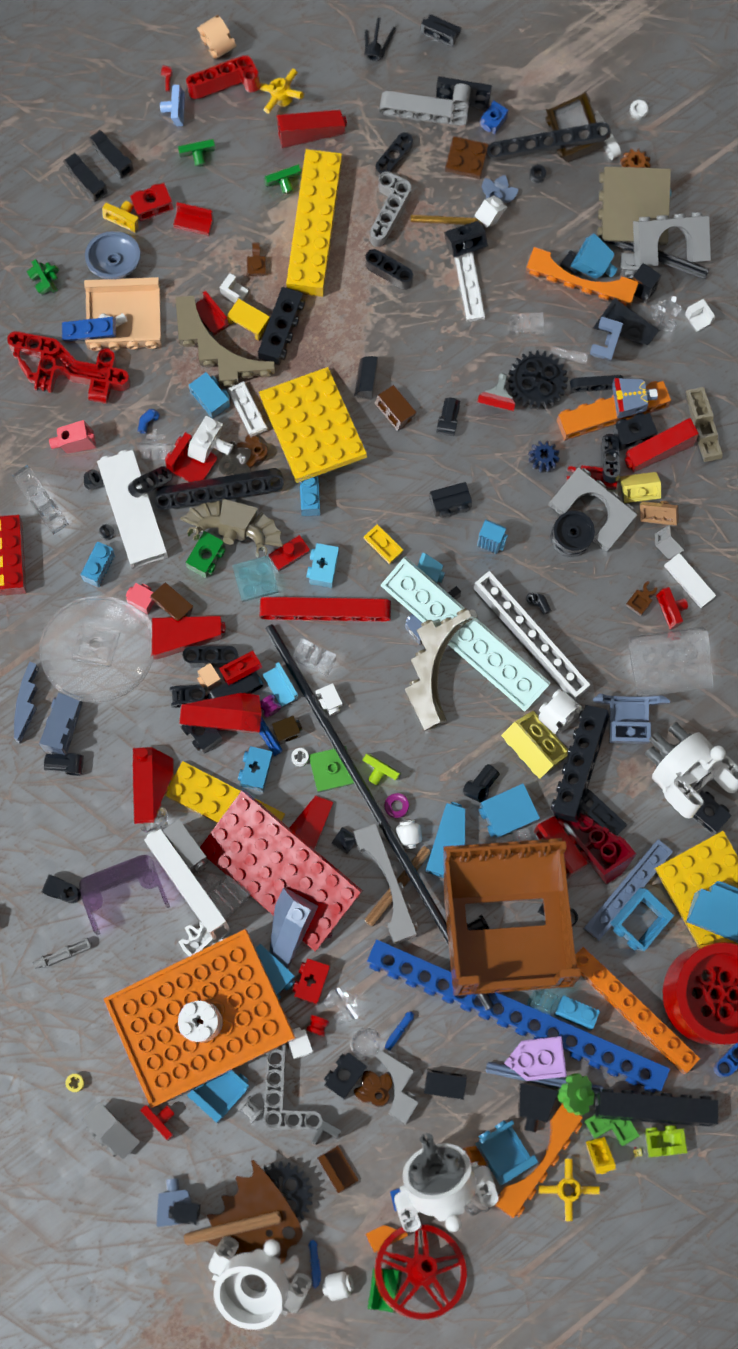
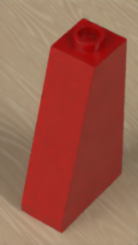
M341 110L277 115V129L282 149L345 134V127L348 126L346 116H342Z
M691 418L627 450L624 458L626 466L631 468L634 473L693 447L699 433Z
M221 616L183 617L179 621H176L173 617L152 618L153 659L158 660L183 652L185 648L190 646H202L221 640L222 633H226L225 622H222Z

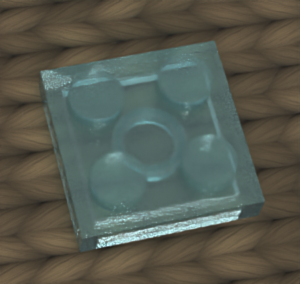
M269 556L232 565L242 602L279 593Z

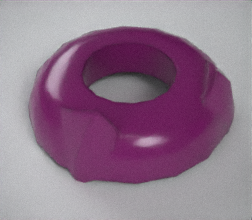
M394 793L385 800L384 809L390 817H405L409 809V801L405 795ZM394 802H402V809L400 811H393L392 804Z

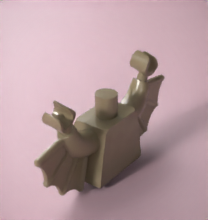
M223 499L222 507L220 501L202 503L198 507H190L189 512L180 518L182 521L196 526L190 527L187 530L188 536L196 533L193 536L195 541L200 538V532L208 528H219V534L224 536L223 542L228 545H232L235 539L243 541L247 536L253 539L257 547L256 557H259L258 551H264L265 557L267 556L268 550L264 545L283 546L280 540L282 531L276 528L275 521L267 518L263 512H260L257 516L258 508L226 499Z

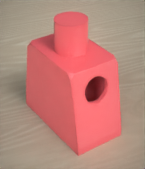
M84 420L57 428V437L49 438L51 449L61 447L68 454L97 448L94 431Z

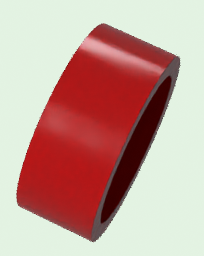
M712 943L687 949L672 962L666 973L663 984V1002L666 1013L675 1028L690 1040L709 1045L738 1043V945ZM703 971L707 974L705 981L702 979ZM722 972H723V973L725 974V976H726V979H725L724 982H723V981L721 980V978H720V975H721ZM693 988L697 991L696 998L692 996ZM712 989H714L716 992V997L714 999L711 997ZM731 990H732V991L734 992V994H735V997H734L733 1000L730 998V995H729ZM703 1006L706 1008L705 1016H703L701 1013V1008ZM721 1007H723L725 1010V1015L723 1017L720 1015Z

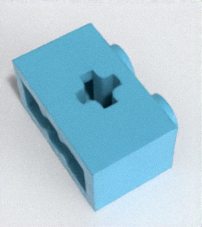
M316 543V547L311 550L310 560H313L312 567L308 566L307 578H309L311 585L332 588L339 547ZM321 563H325L323 568H320Z

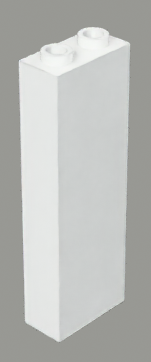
M123 450L117 455L102 457L97 461L131 568H138L168 558L148 495L145 494L136 498L128 491V484L141 476L133 450Z
M162 830L150 832L147 838L144 839L145 843L216 943L231 932L230 927Z

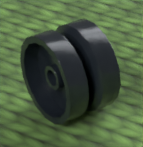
M576 510L567 511L555 521L550 535L551 543L561 555L567 557L579 556L592 543L595 528L592 520L585 513Z

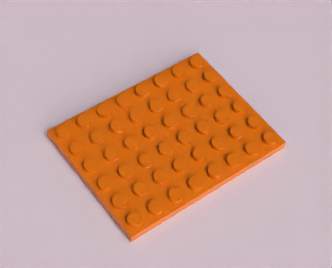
M247 929L103 998L150 1108H155L296 1039ZM204 1001L216 1006L222 1016L223 1024L220 1033L208 1042H195L187 1039L180 1033L178 1017L187 1003ZM198 1019L197 1023L203 1024L204 1020Z

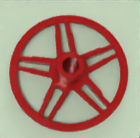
M421 1224L420 1228L415 1231L413 1258L387 1252L386 1249L396 1237L407 1232L401 1227L384 1240L376 1255L374 1274L378 1290L385 1302L394 1311L407 1318L430 1320L440 1317L457 1304L464 1292L467 1268L462 1251L457 1243L443 1230L431 1225ZM419 1230H422V1252H423V1255L418 1254V1251H419V1239H418ZM427 1231L443 1238L452 1247L456 1255H447L439 1258L429 1256ZM383 1256L406 1263V1267L383 1259ZM455 1259L459 1261L437 1270V1264ZM382 1262L408 1274L395 1299L390 1296L385 1288L381 1272ZM460 1266L459 1287L449 1302L443 1288L436 1279V1275ZM410 1282L414 1287L399 1305L397 1301ZM429 1285H433L437 1294L445 1304L444 1307L439 1302L433 1291L430 1289ZM420 1286H423L440 1309L428 1313H418L404 1308V1305L413 1297Z

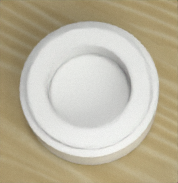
M643 100L634 101L630 107L631 116L635 119L646 117L648 113L647 103Z

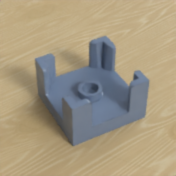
M601 316L599 328L612 332V335H607L605 345H608L607 348L593 344L590 355L611 361L623 323Z

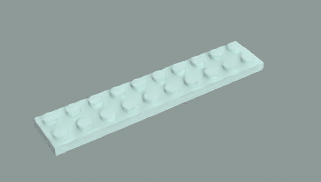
M406 556L380 585L421 622L427 620L441 622L449 617L452 619L457 616V612L465 609ZM477 618L461 626L448 643L453 650L524 712L550 685L546 678Z

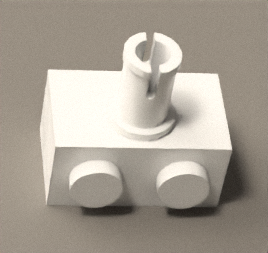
M205 416L190 441L187 456L205 463L213 449L229 455L233 444L219 439L222 423Z

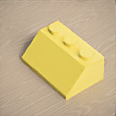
M534 711L515 721L501 735L539 779L568 757V749L551 730L539 721V717Z

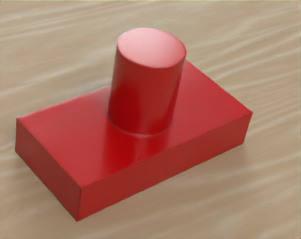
M298 535L282 547L268 554V557L279 572L308 554L310 549L302 537Z
M670 587L663 588L656 597L671 630L677 628L683 622L679 611L688 609V602L685 598L675 601Z
M147 1105L140 1110L167 1141L174 1136L164 1125L175 1115L168 1105L157 1115Z

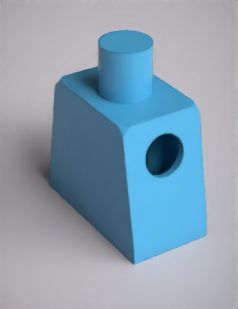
M592 234L585 239L571 264L572 268L595 279L604 273L612 277L617 271V268L610 263L614 257V252L596 234Z

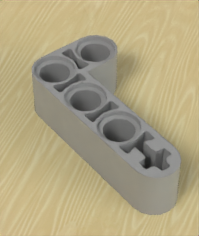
M390 172L381 173L378 179L379 191L388 196L370 230V242L374 247H381L386 243L411 196L410 182ZM383 182H389L391 184L384 185ZM404 189L407 192L402 193L399 190ZM392 204H397L398 207L394 208V207H391V205H392ZM389 219L390 222L385 223L382 220Z

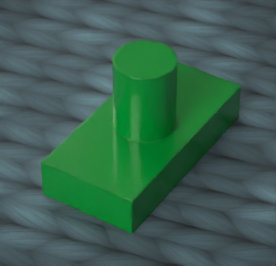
M214 139L178 146L179 156L193 155L196 167L206 164L203 152L215 150Z
M298 164L265 176L264 182L266 187L280 183L283 194L292 192L293 187L290 178L300 175V166Z

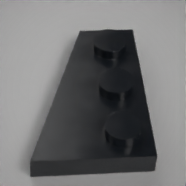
M615 297L601 315L602 317L623 323L619 336L645 345H649L659 331L657 327ZM600 317L596 324L593 326V329L601 330L604 332H608L609 334H612V332L602 330L599 328V323L601 320Z

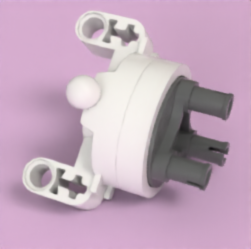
M675 722L668 731L679 741L678 744H669L659 732L653 734L654 737H650L649 741L654 746L650 747L645 752V755L656 765L652 779L663 789L662 792L667 801L683 817L692 818L703 804V799L697 791L712 779L729 793H735L738 790V766L726 755L723 747L713 746L700 732L692 735L687 733L678 722Z
M426 1133L428 1139H425L424 1134H422L420 1142L423 1148L413 1154L407 1161L403 1170L404 1186L400 1187L401 1192L394 1197L398 1216L403 1229L407 1232H414L420 1228L421 1222L418 1212L435 1216L438 1221H446V1228L451 1232H457L461 1228V1220L458 1216L464 1213V1206L470 1202L474 1194L478 1193L480 1202L485 1207L493 1206L498 1202V1195L490 1170L486 1166H478L477 1162L471 1163L467 1153L458 1146L447 1143L435 1144L432 1134Z

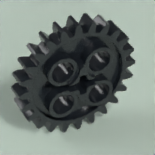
M539 350L536 351V355L529 351L528 357L522 354V360L516 358V364L512 363V370H509L508 374L511 376L508 377V382L511 383L509 389L513 390L512 396L518 395L516 401L523 400L522 406L529 403L530 409L533 405H536L537 410H539L540 405L547 409L548 403L554 406V400L559 402L560 396H564V390L568 386L566 384L568 377H565L567 370H562L564 363L558 365L559 358L553 360V354L548 357L546 356V351L540 355ZM527 367H534L535 371L530 372L527 370ZM546 371H550V372H552L554 375H553V376H547V375L545 374V372H546ZM527 383L531 386V388L527 389L524 388L522 385ZM546 388L549 390V392L543 393L540 389Z
M282 1161L279 1162L278 1167L275 1166L274 1162L271 1163L270 1170L267 1166H264L265 1173L270 1179L275 1180L278 1190L279 1177L283 1178L282 1192L286 1193L285 1200H294L297 1205L293 1211L295 1216L304 1219L305 1217L302 1212L309 1213L306 1205L313 1204V1202L308 1200V1197L314 1196L313 1193H308V1190L313 1185H306L310 1178H302L305 1171L297 1173L298 1166L296 1165L293 1169H290L291 1164L289 1162L286 1167H283ZM288 1179L296 1181V1188L292 1191L288 1190L285 1186Z

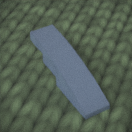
M29 662L16 702L14 739L18 743H21L37 710L31 702L38 690L33 681L39 668L37 664Z

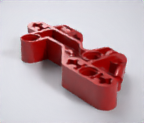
M17 331L11 332L7 337V342L14 358L19 361L18 364L28 378V381L34 384L35 391H38L40 388L43 392L48 390V393H52L56 378L64 375L71 382L90 385L88 401L107 404L111 390L126 391L130 387L128 373L123 369L116 368L115 355L110 349H102L98 354L96 364L75 360L61 343L54 338ZM33 344H39L37 348H31ZM20 355L40 358L37 373L31 371ZM107 357L112 358L109 362L103 361ZM46 365H53L50 369H45Z

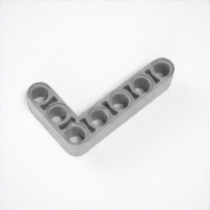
M466 84L455 85L452 100L385 91L381 96L379 111L388 116L462 126L467 122L471 88Z
M286 1044L267 1052L264 1122L266 1126L270 1129L318 1130L323 1122L318 1112L283 1110ZM275 1053L280 1054L282 1057L281 1062L278 1064H273L270 1061L271 1056ZM276 1073L281 1076V1080L278 1084L274 1085L270 1083L269 1079L272 1074ZM272 1094L280 1096V1101L276 1105L269 1103V1097ZM271 1114L278 1115V1124L270 1125L268 1117ZM297 1115L299 1123L296 1126L289 1125V1116ZM315 1115L319 1118V1124L316 1127L308 1124L310 1116Z

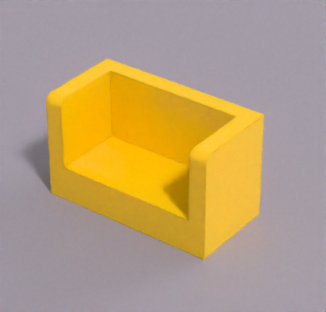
M239 298L227 315L229 324H232L234 321L255 334V339L258 341L265 333L270 320L268 315Z

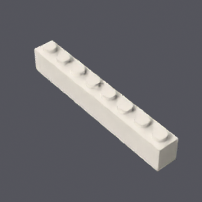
M490 571L475 582L474 590L563 691L575 701L588 691L590 684Z

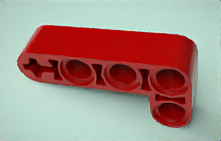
M247 55L191 74L186 78L188 93L193 99L207 96L241 82L248 92H256L261 87L258 70L251 57Z

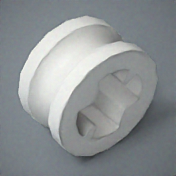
M297 748L292 752L291 757L294 765L302 767L308 763L309 755L305 749ZM298 753L306 756V758L302 759V762H298V759L295 760V756H298Z

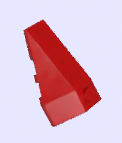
M153 747L133 748L134 824L155 822L164 794L167 793L170 780L172 781L174 776V759Z
M315 795L289 828L316 850L334 802Z

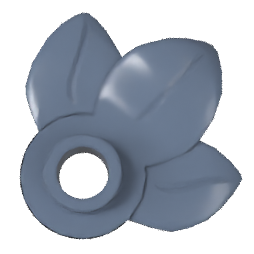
M505 175L497 178L494 182L485 178L482 183V191L485 193L486 199L495 195L502 202H511L518 193L517 188H509Z

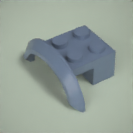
M598 694L593 699V702L610 705L609 743L649 744L651 737L649 705L669 704L670 700L660 695L651 697H623Z

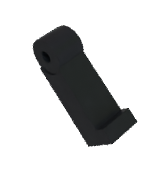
M99 130L89 137V141L97 153L120 179L134 170L132 161L121 153L104 132Z
M76 153L63 160L70 174L94 202L108 193L106 184L98 179Z

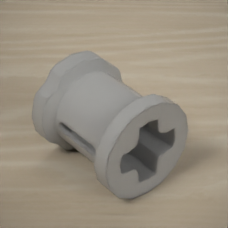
M251 1096L238 1107L239 1111L242 1110L250 1118L251 1123L264 1111L263 1108H259L252 1101Z

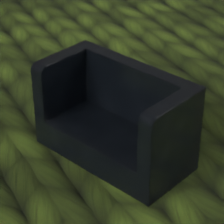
M642 263L633 276V279L638 282L634 296L647 303L657 290L661 274Z

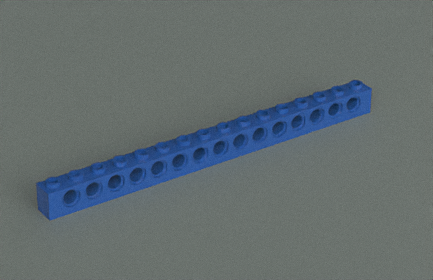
M377 939L367 959L370 969L380 972V970L388 972V977L398 980V978L406 980L405 984L413 988L417 986L424 988L423 992L431 996L435 994L442 996L441 1000L449 1004L456 1002L461 1005V1009L467 1012L474 1010L479 1013V1017L488 1021L492 1018L497 1021V1025L507 1029L510 1026L515 1029V1033L526 1037V1034L534 1037L533 1039L549 1038L548 1030L554 1028L558 1031V1036H562L563 1050L571 1053V1058L581 1061V1059L589 1061L588 1065L596 1069L603 1067L607 1069L608 1074L614 1077L621 1075L626 1078V1082L635 1086L639 1083L645 1086L644 1090L653 1092V1094L656 1091H662L670 1068L499 993H488L494 1005L500 1004L503 1007V1013L495 1014L493 1008L486 1011L484 1006H477L475 1004L474 998L477 997V994L467 995L465 998L453 995L450 971ZM386 956L393 957L395 962L392 966H386L383 963V959ZM404 964L412 966L413 971L410 974L402 972L401 967ZM422 972H427L430 974L431 979L428 982H423L420 980L419 975ZM440 980L448 982L449 988L447 990L439 989L438 982ZM513 1012H518L521 1015L522 1019L520 1022L515 1023L512 1021L511 1014ZM530 1021H538L540 1024L539 1030L533 1031L529 1026ZM572 1036L576 1039L575 1047L567 1045V1037ZM590 1044L595 1048L593 1055L586 1054V1045ZM604 1053L612 1054V1063H606L603 1060ZM623 1061L631 1063L632 1068L629 1072L622 1069ZM642 1069H647L650 1072L648 1080H644L640 1076Z

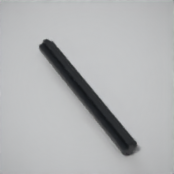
M608 242L634 252V242ZM658 250V262L703 279L707 277L708 268Z

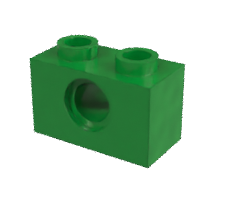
M204 531L185 562L186 567L205 578L209 574L212 575L217 566L215 564L218 558L221 559L226 551L223 540ZM206 552L212 554V556L208 559L202 557V555Z

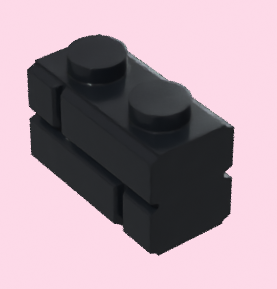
M466 482L433 490L429 493L435 517H448L451 515V512L455 511L463 513L472 507V499Z

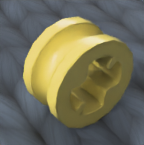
M78 1074L69 1075L65 1082L67 1089L71 1092L81 1091L85 1083L82 1076ZM72 1078H75L76 1080L79 1078L80 1082L78 1083L79 1087L76 1089L74 1086L72 1088L70 1087V1084L72 1083Z

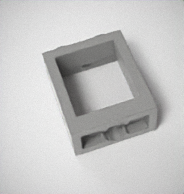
M179 819L162 830L192 874L195 872L198 874L207 867L208 860Z

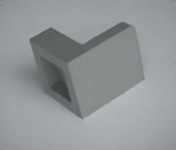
M671 525L655 533V546L668 559L684 551L683 538Z

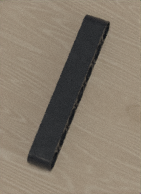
M270 468L163 486L156 489L154 493L155 504L159 509L165 510L280 490L284 485V480L279 469ZM273 477L279 478L275 482L270 481ZM255 480L261 481L257 485L252 484ZM237 483L242 484L239 488L233 487ZM216 487H223L221 491L215 490ZM198 490L205 491L203 494L196 493ZM179 493L186 494L184 497H178L177 495ZM161 496L168 497L166 500L159 499Z

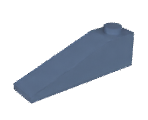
M284 887L275 904L269 952L289 969L318 906Z

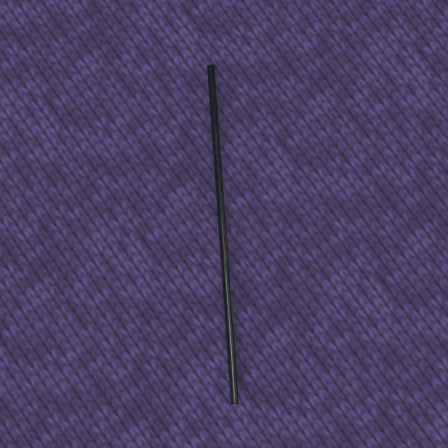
M273 624L265 628L266 632L448 944L447 923L275 626ZM488 993L477 994L486 1011L495 1006Z

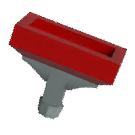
M500 373L498 377L499 382L496 386L480 393L477 402L514 411L516 401L506 389L508 375Z

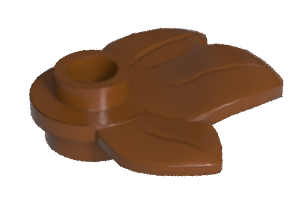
M247 435L245 442L237 443L232 448L234 454L241 457L238 462V468L241 469L253 467L257 461L265 460L268 455V448L260 442L257 436L250 437V435Z
M364 1071L362 1076L363 1086L353 1090L356 1098L363 1103L371 1102L376 1107L385 1106L389 1101V1090L392 1087L390 1075L386 1072L379 1077L373 1071ZM377 1094H383L381 1099H376Z

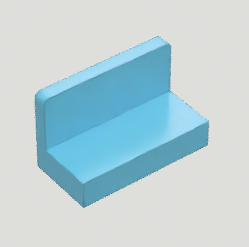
M278 662L275 664V668L262 675L277 702L283 708L298 700V694Z

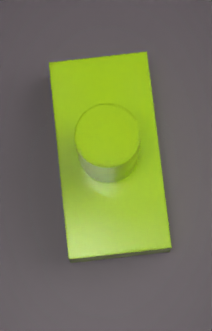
M369 753L362 760L374 767L368 781L377 786L384 774L394 780H398L401 775L399 771Z

